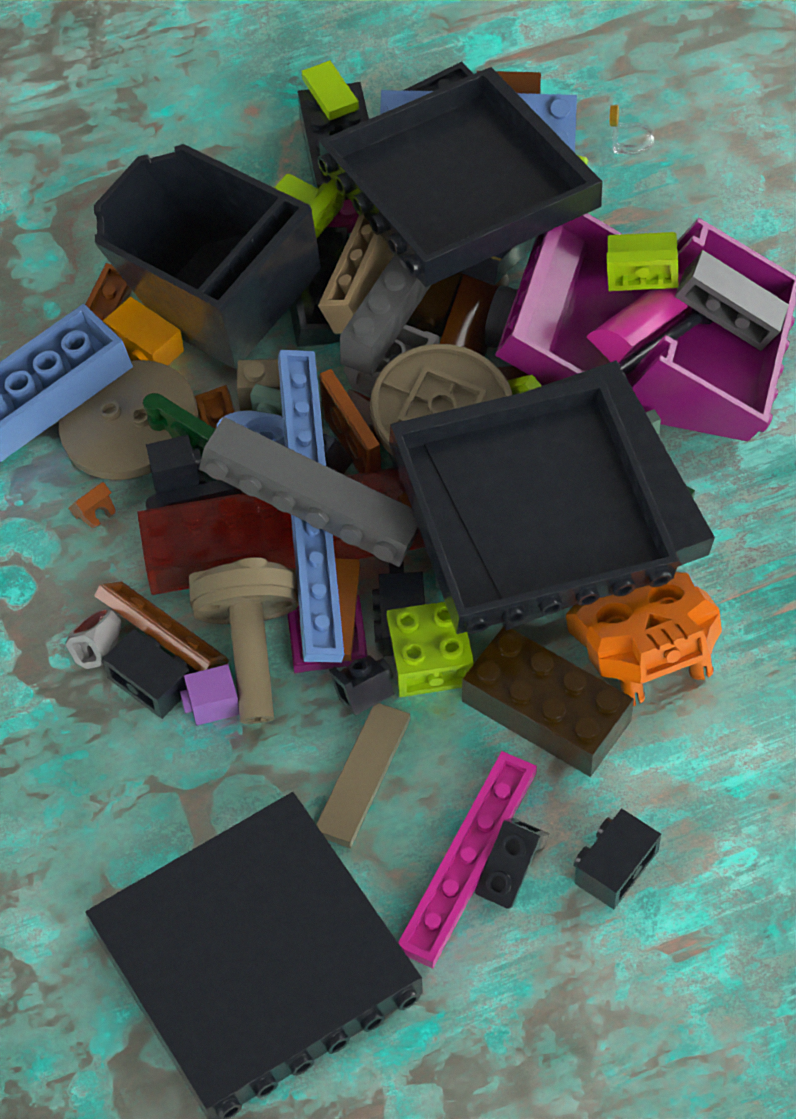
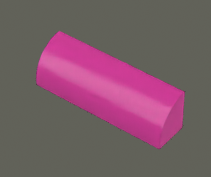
M678 274L679 284L683 274ZM678 288L650 289L586 337L610 362L617 360L619 363L691 311L692 307L675 297Z

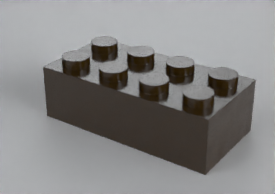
M504 626L462 678L463 703L589 777L593 775L632 720L634 698L512 628L505 630Z

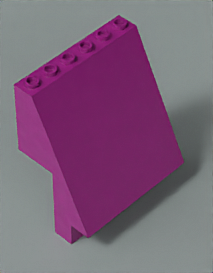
M587 213L537 236L495 356L528 375H533L542 386L610 363L586 336L650 290L609 291L608 236L621 235L622 233ZM698 217L677 241L678 274H683L690 263L704 250L789 304L781 331L760 351L716 322L711 324L699 323L677 340L665 335L637 364L636 368L626 375V378L645 412L654 409L661 419V425L748 442L758 432H764L773 418V414L770 413L771 407L779 392L776 386L784 370V365L782 364L783 355L790 344V341L787 340L788 333L795 322L793 312L796 307V275ZM692 310L689 311L687 314H685L683 317H681L679 320H681V319L684 318L686 315H688L689 313H691Z

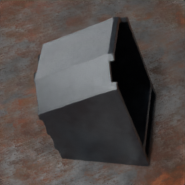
M185 144L174 146V152L150 158L148 154L138 156L94 204V214L97 217L95 244L144 306L179 328L183 341L234 369L238 368V360H244L321 271L312 209L309 204Z

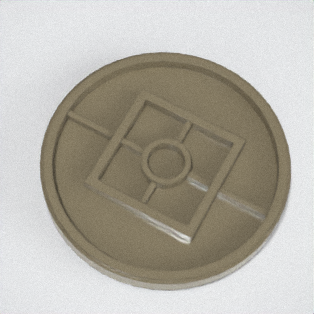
M450 344L423 345L398 355L380 372L371 392V423L378 440L393 456L389 446L390 424L510 396L512 391L502 372L479 353Z
M131 361L133 367L61 418L59 420L60 440L74 465L89 475L108 480L132 479L151 473L146 444L171 439L172 437L166 430L155 431L150 428L147 419L148 414L143 406L145 396L151 393L161 394L198 418L196 398L189 383L178 371L154 361Z

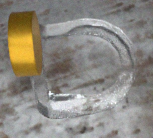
M610 106L609 123L610 126H613L612 147L616 154L635 155L648 151L655 141L654 132L651 127L639 122L621 123L619 120V106ZM618 128L642 130L648 135V138L640 145L619 144Z

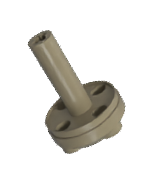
M246 558L231 564L190 574L189 594L194 618L206 623L231 625L240 723L259 724L274 720L264 621L287 615L297 609L299 603L295 569L287 568L278 563L267 562L263 558Z

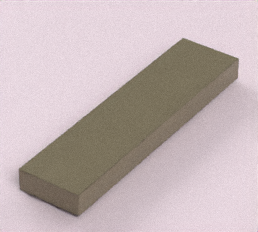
M377 703L372 707L316 824L328 841L351 849L410 723L409 713L381 703Z

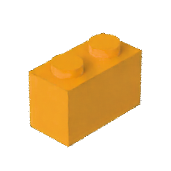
M129 297L103 320L123 341L131 361H154L168 366L184 352L181 330L132 297Z

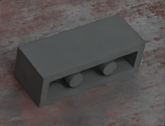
M704 250L684 270L679 288L675 294L677 299L760 351L780 333L789 306L783 300Z

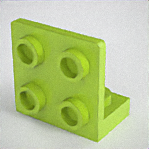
M286 174L275 186L276 189L310 205L316 239L344 205L345 195L340 194L333 179L328 184L323 183L318 189L291 174Z
M676 232L609 235L607 252L609 291L679 288Z
M445 601L388 610L387 621L396 663L399 698L462 688V678L473 666L474 661L468 633L456 634Z

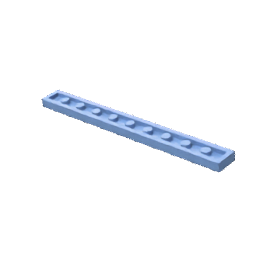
M280 350L278 368L285 447L326 466L315 351ZM291 514L304 662L342 663L344 646L333 534L314 528L308 522Z

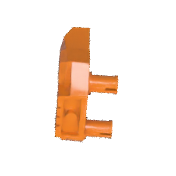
M676 570L674 579L663 586L651 587L648 585L637 588L624 596H615L613 594L599 598L596 602L589 605L581 606L576 604L566 613L568 632L587 648L589 661L601 677L619 680L620 690L634 698L633 706H636L635 693H637L639 704L645 700L643 683L688 666L689 674L693 679H705L703 667L706 668V676L708 678L713 674L711 654L714 644L722 632L720 611L706 591L694 586L689 574L685 571Z

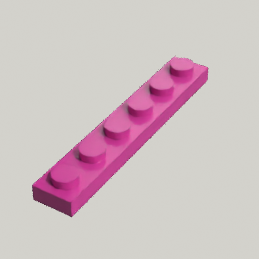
M501 751L398 942L408 958L432 969L434 968L480 881L503 821L514 817L537 773L536 765Z

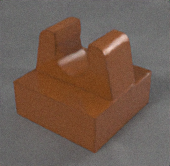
M104 482L83 495L68 508L76 519L80 517L91 528H96L101 524L95 516L97 509L103 510L109 518L116 513V509L109 496L112 492Z

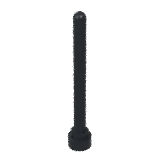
M692 308L691 313L619 362L623 373L626 376L633 371L637 364L665 335L677 340L699 323L711 324L714 321Z

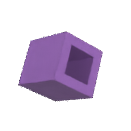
M228 664L184 675L187 690L180 691L185 714L193 712L196 726L239 715L237 693Z

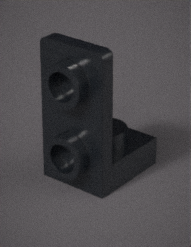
M516 818L504 820L475 893L502 907L512 908L536 850L545 847L550 833Z

